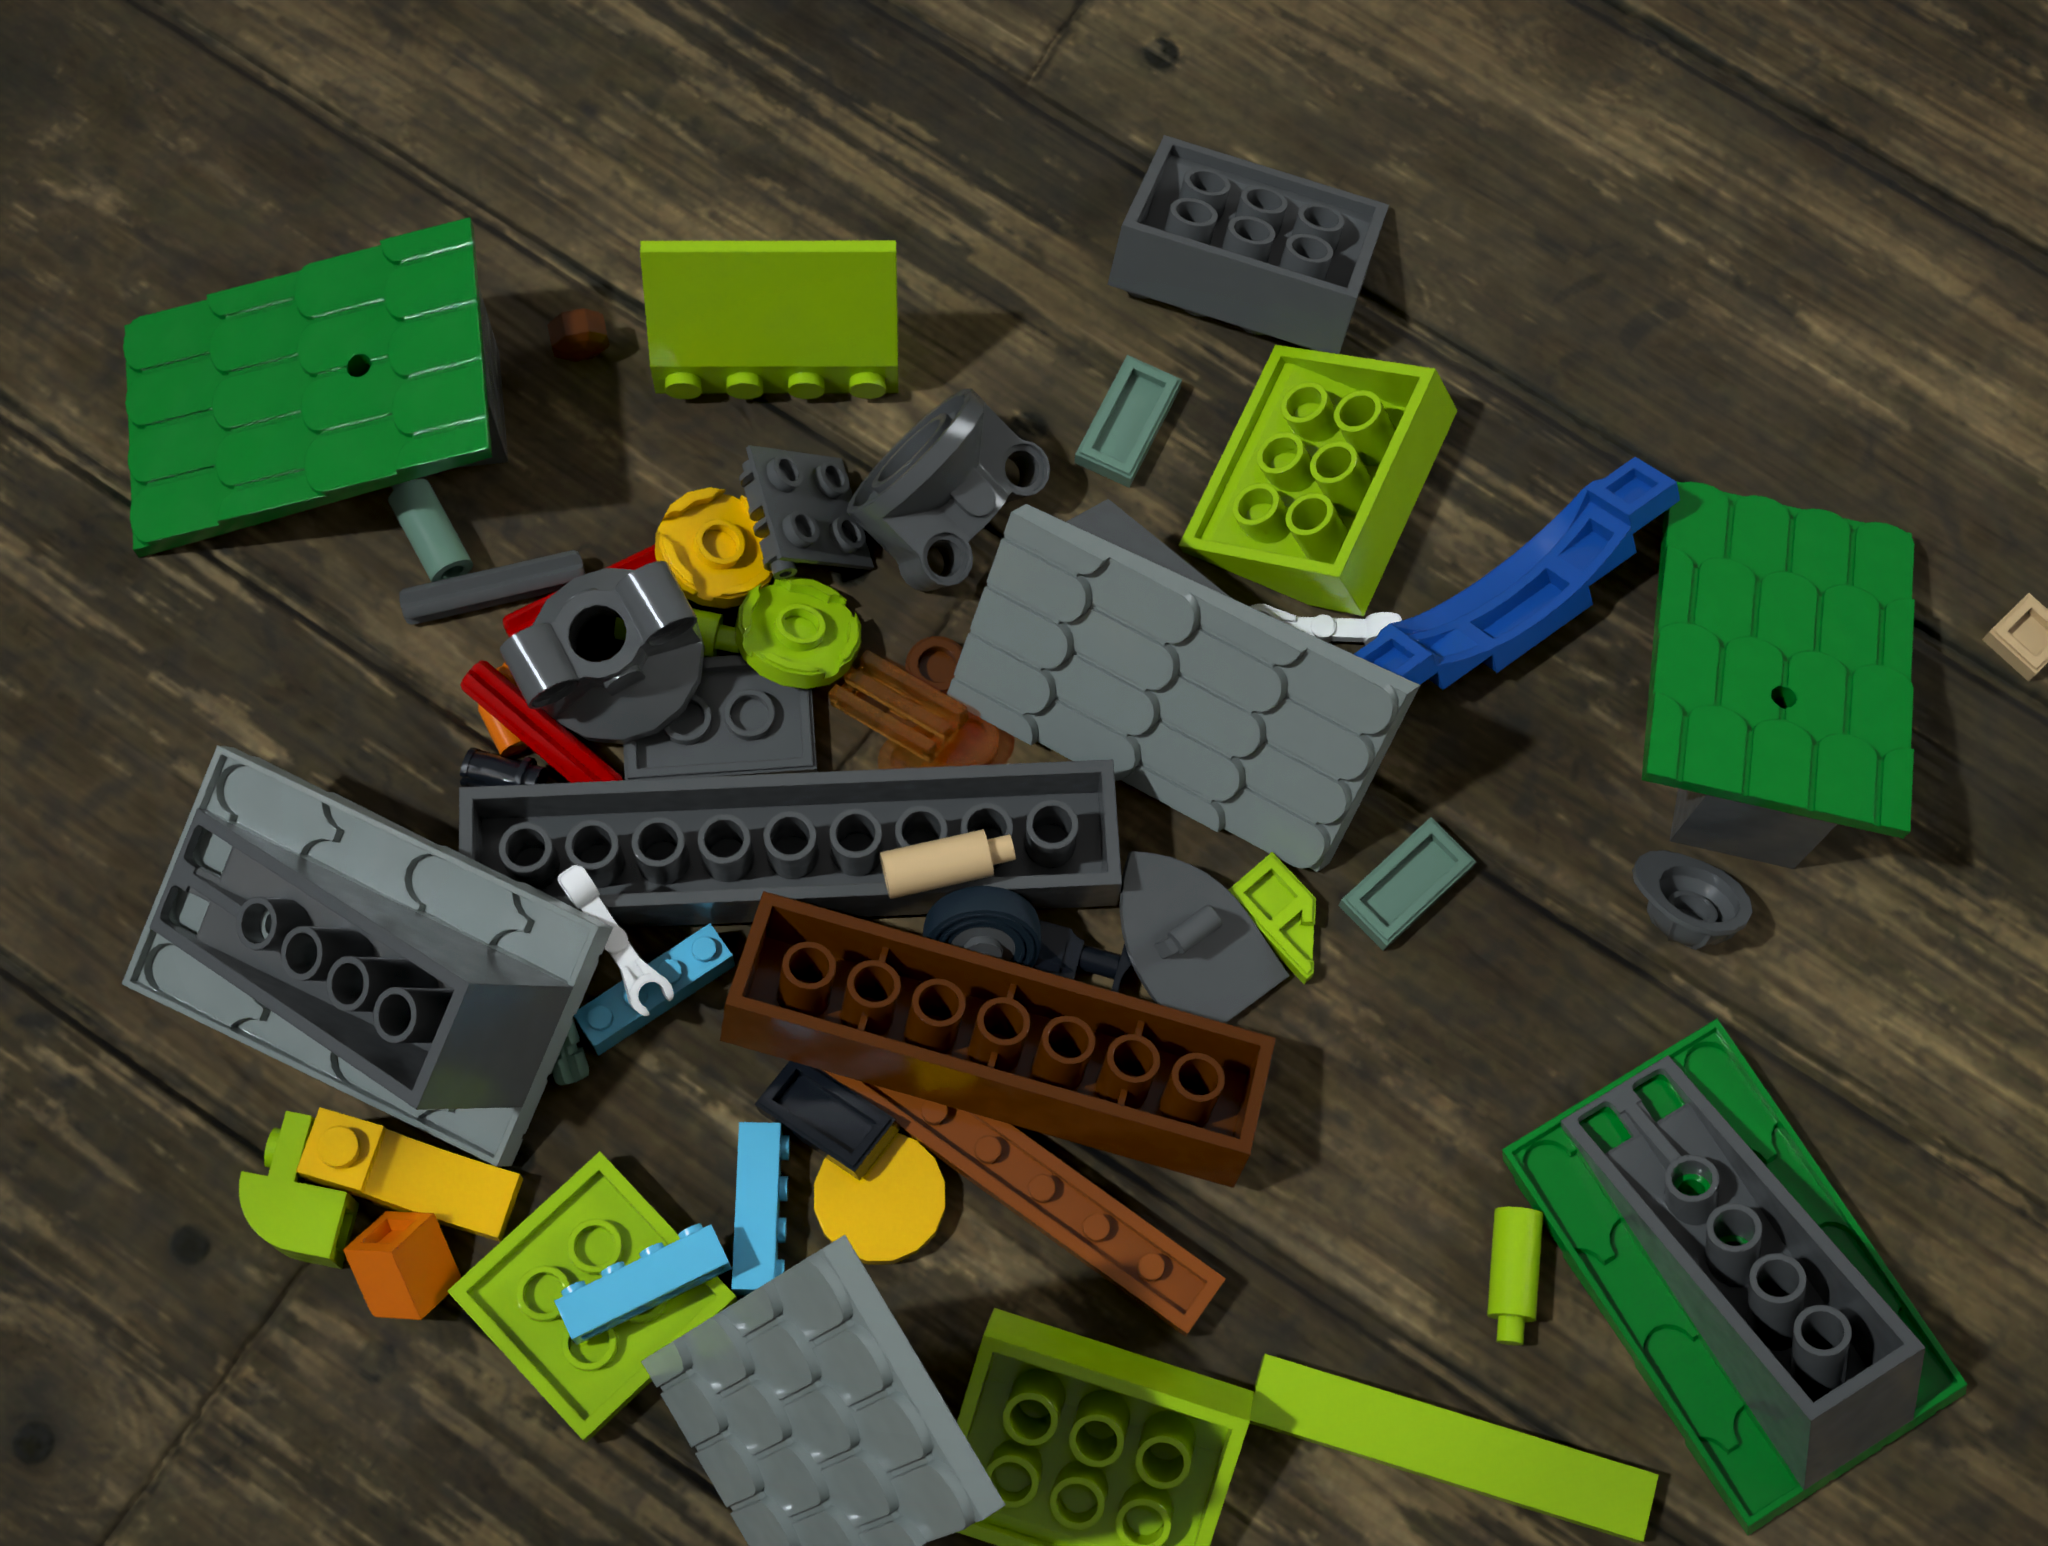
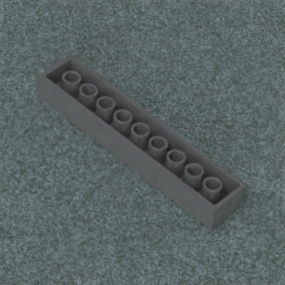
M1113 759L459 787V853L517 882H524L574 908L576 907L565 894L557 879L559 874L573 865L581 866L600 892L599 898L620 928L753 922L763 891L853 917L927 914L936 901L958 889L972 886H993L1013 891L1024 897L1034 909L1117 906L1122 886ZM984 829L987 839L1011 835L1016 860L993 865L994 876L894 899L889 898L880 860V852Z

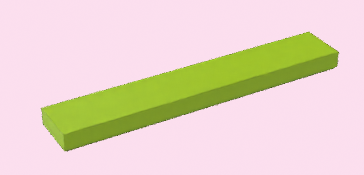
M1264 1354L1253 1390L1250 1424L1635 1543L1644 1542L1659 1474L1275 1356Z

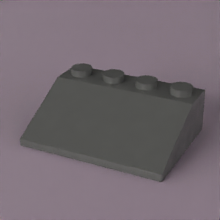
M1164 135L1122 224L1107 285L1125 290L1137 298H1151L1183 308L1187 313L1195 316H1208L1240 326L1243 330L1252 334H1265L1297 344L1302 349L1340 354L1389 205Z

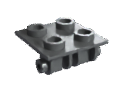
M753 445L746 447L749 460L742 464L743 473L739 476L741 486L744 487L749 505L750 519L758 521L753 526L754 534L759 538H764L759 542L764 558V568L767 571H772L774 579L783 580L796 575L798 572L796 564L799 562L865 570L874 568L865 532L847 513L848 504L853 494L842 458Z

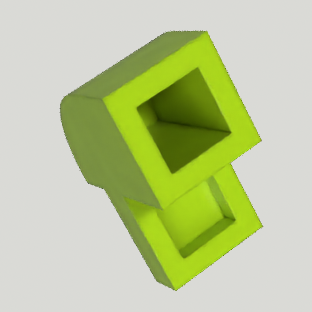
M286 1111L281 1128H273L266 1143L264 1165L270 1168L268 1176L241 1171L239 1199L242 1211L252 1229L284 1255L303 1262L342 1269L346 1257L343 1249L350 1242L359 1203L348 1192L310 1185V1182L304 1180L296 1172L315 1118L311 1115Z

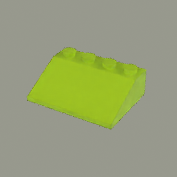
M896 240L640 241L649 360L656 394H667L676 399H693L701 394L727 393L738 399H753L761 396L763 393H789L791 396L800 399H814L822 396L824 393H850L857 398L874 399L883 396L885 393H899Z
M1275 345L1178 545L1180 549L1186 554L1307 605L1364 616L1457 413V409L1437 370L1429 367Z
M994 1308L980 1344L957 1424L1006 1505L984 1520L973 1523L957 1533L997 1546H1210L1250 1423L1254 1391Z

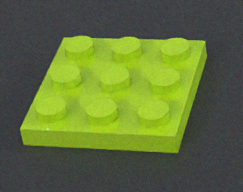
M600 1151L447 1291L585 1443L597 1434L652 1381L641 1362L642 1360L737 1301L735 1294L716 1276L578 1345L573 1342L554 1300L563 1297L561 1291L564 1288L583 1280L587 1285L601 1278L600 1272L612 1264L623 1261L626 1266L640 1259L639 1253L647 1247L660 1242L665 1247L680 1239L674 1229Z

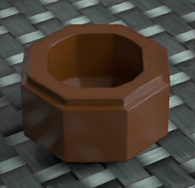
M585 308L566 311L547 324L554 357L578 362L593 359L610 346L604 316L600 312Z

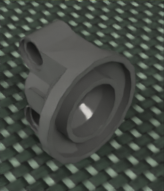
M972 388L962 389L947 398L921 419L878 462L849 501L847 513L896 560L902 578L915 590L927 592L959 584L968 576L972 569L973 554L968 542L988 524L1004 503L1034 495L1045 487L1050 474L1048 457L1042 448L1035 443L1019 438ZM1008 458L1019 469L1020 478L1017 486L1012 484L1006 476L1005 463ZM931 546L936 548L943 557L944 566L940 576L935 574L928 565L927 554Z
M665 561L649 563L636 570L604 568L573 578L546 600L532 626L514 634L500 647V653L529 708L544 709L567 730L588 741L626 744L655 735L685 711L701 683L705 652L697 617L669 564ZM606 617H619L624 620L626 627L625 642L621 650L611 659L592 662L578 656V641L583 632L593 623Z

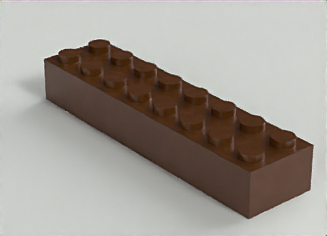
M763 891L725 1002L720 1041L1234 1188L1251 1155L1276 1038Z

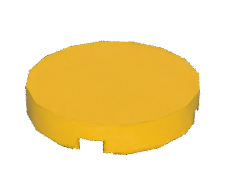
M709 487L687 492L670 504L656 531L655 557L657 561H665L669 564L686 598L702 606L726 609L741 605L748 592L761 584L760 589L767 586L773 574L772 571H767L764 568V558L759 544L764 538H759L754 534L753 526L758 521L750 519L747 498L741 495L738 499L732 495L724 494L725 489Z
M897 1133L860 1181L825 1158L814 1182V1212L824 1235L831 1243L846 1235L862 1263L867 1265L895 1264L917 1253L936 1235L945 1213V1181L935 1158L917 1140Z

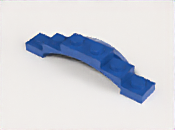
M1632 458L1605 478L1594 480L1585 486L1539 533L1484 577L1430 610L1409 619L1388 624L1380 630L1376 639L1358 650L1354 655L1419 685L1429 679L1442 690L1480 663H1484L1498 673L1593 605L1589 586L1637 553L1633 534L1680 501L1677 482L1639 458Z

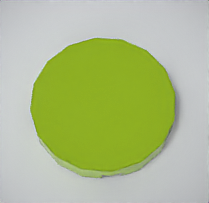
M792 576L783 580L775 579L773 585H768L761 589L760 584L748 592L738 610L735 624V642L742 658L760 676L782 686L810 689L830 685L847 674L857 657L861 645V623L856 612L853 617L851 611L845 606L847 600L837 590L814 579Z

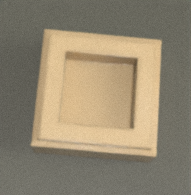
M2030 593L1982 639L2028 682L2048 663V609Z

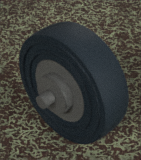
M972 886L958 889L943 896L928 911L923 927V937L1030 968L1036 963L1041 949V925L1034 907L1019 894L1000 887Z

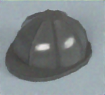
M1666 850L1649 851L1639 856L1632 869L1635 884L1648 899L1647 912L1651 923L1668 937V941L1681 943L1694 950L1709 945H1717L1732 939L1738 931L1744 929L1753 912L1750 897L1736 880L1724 871L1692 857Z

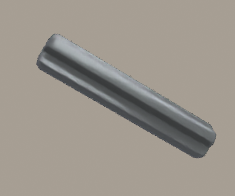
M570 550L404 588L399 592V602L404 619L408 624L414 625L553 593L560 590L573 578L585 575V570L579 552Z

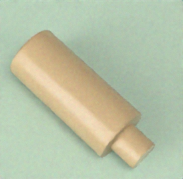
M984 829L880 852L883 875L890 899L994 876L993 865L1016 860L1010 834L987 839Z

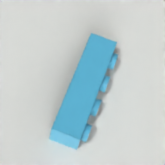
M711 923L648 963L650 967L670 982L674 992L673 1000L669 1002L656 982L644 984L639 991V1000L650 1013L648 1017L639 1014L630 1006L623 980L578 1009L577 1014H574L573 1017L598 1056L735 966L732 953Z
M739 1122L731 1288L736 1296H746L785 1272V1259H778V1243H786L787 1218H779L780 1201L788 1200V1176H781L782 1160H789L790 1135H783L781 1123Z
M701 1223L690 1226L678 1234L679 1240L665 1247L662 1242L651 1245L639 1253L640 1259L626 1266L623 1261L617 1262L603 1269L600 1272L602 1277L587 1285L583 1280L564 1288L561 1291L563 1297L554 1300L573 1342L578 1345L731 1270V1265L712 1225L710 1224L704 1228Z

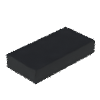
M792 1061L786 1064L755 1103V1106L762 1115L774 1123H781L784 1130L859 1181L901 1129L896 1119L822 1070Z

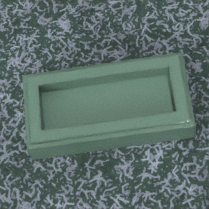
M1127 355L1075 454L1074 463L1130 488L1181 389L1182 379Z
M1430 817L1341 899L1338 906L1384 951L1474 867L1476 861Z

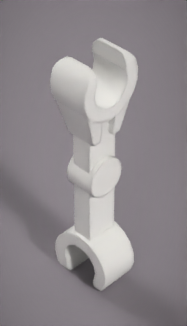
M1267 604L1250 606L1326 642H1364L1367 645L1377 638L1380 630L1385 626L1402 621L1399 614L1392 612L1370 614L1365 619L1332 618L1325 614L1316 617H1296V615L1273 608Z
M573 865L560 873L557 879L558 883L573 905L582 912L613 927L604 949L609 952L620 969L630 1006L643 1016L648 1017L650 1015L647 1008L639 1000L640 988L648 982H656L660 986L665 998L669 1002L673 1000L674 992L670 982L639 958L629 943L626 932L617 925L599 898L600 892L586 870L581 866Z

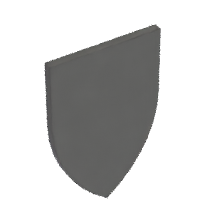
M1130 851L1128 853L1120 890L1122 935L1132 966L1144 988L1156 1004L1226 1023L1289 977V974L1249 914L1221 883L1204 871L1172 857L1148 852Z

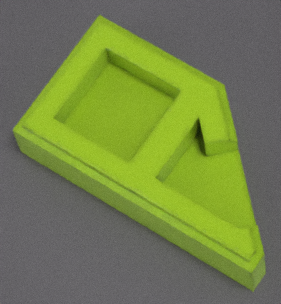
M1271 852L1228 891L1249 914L1273 952L1305 984L1312 978L1314 973L1313 944L1316 898L1280 859Z

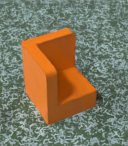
M385 1211L343 1249L367 1306L375 1317L422 1320L449 1294L447 1291L461 1279V1274L434 1213Z

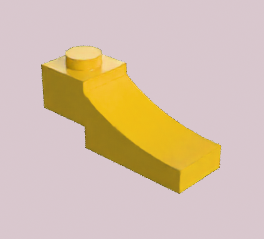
M321 1107L318 1110L296 1170L307 1182L330 1189L345 1191L351 1195L368 1199L374 1205L397 1212L434 1213L438 1223L499 1242L502 1241L523 1181L519 1173L476 1161L386 1129L382 1125Z

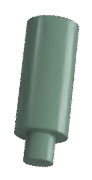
M414 479L391 486L394 491L388 497V503L430 581L434 582L468 574L473 567V562L429 481L426 479Z

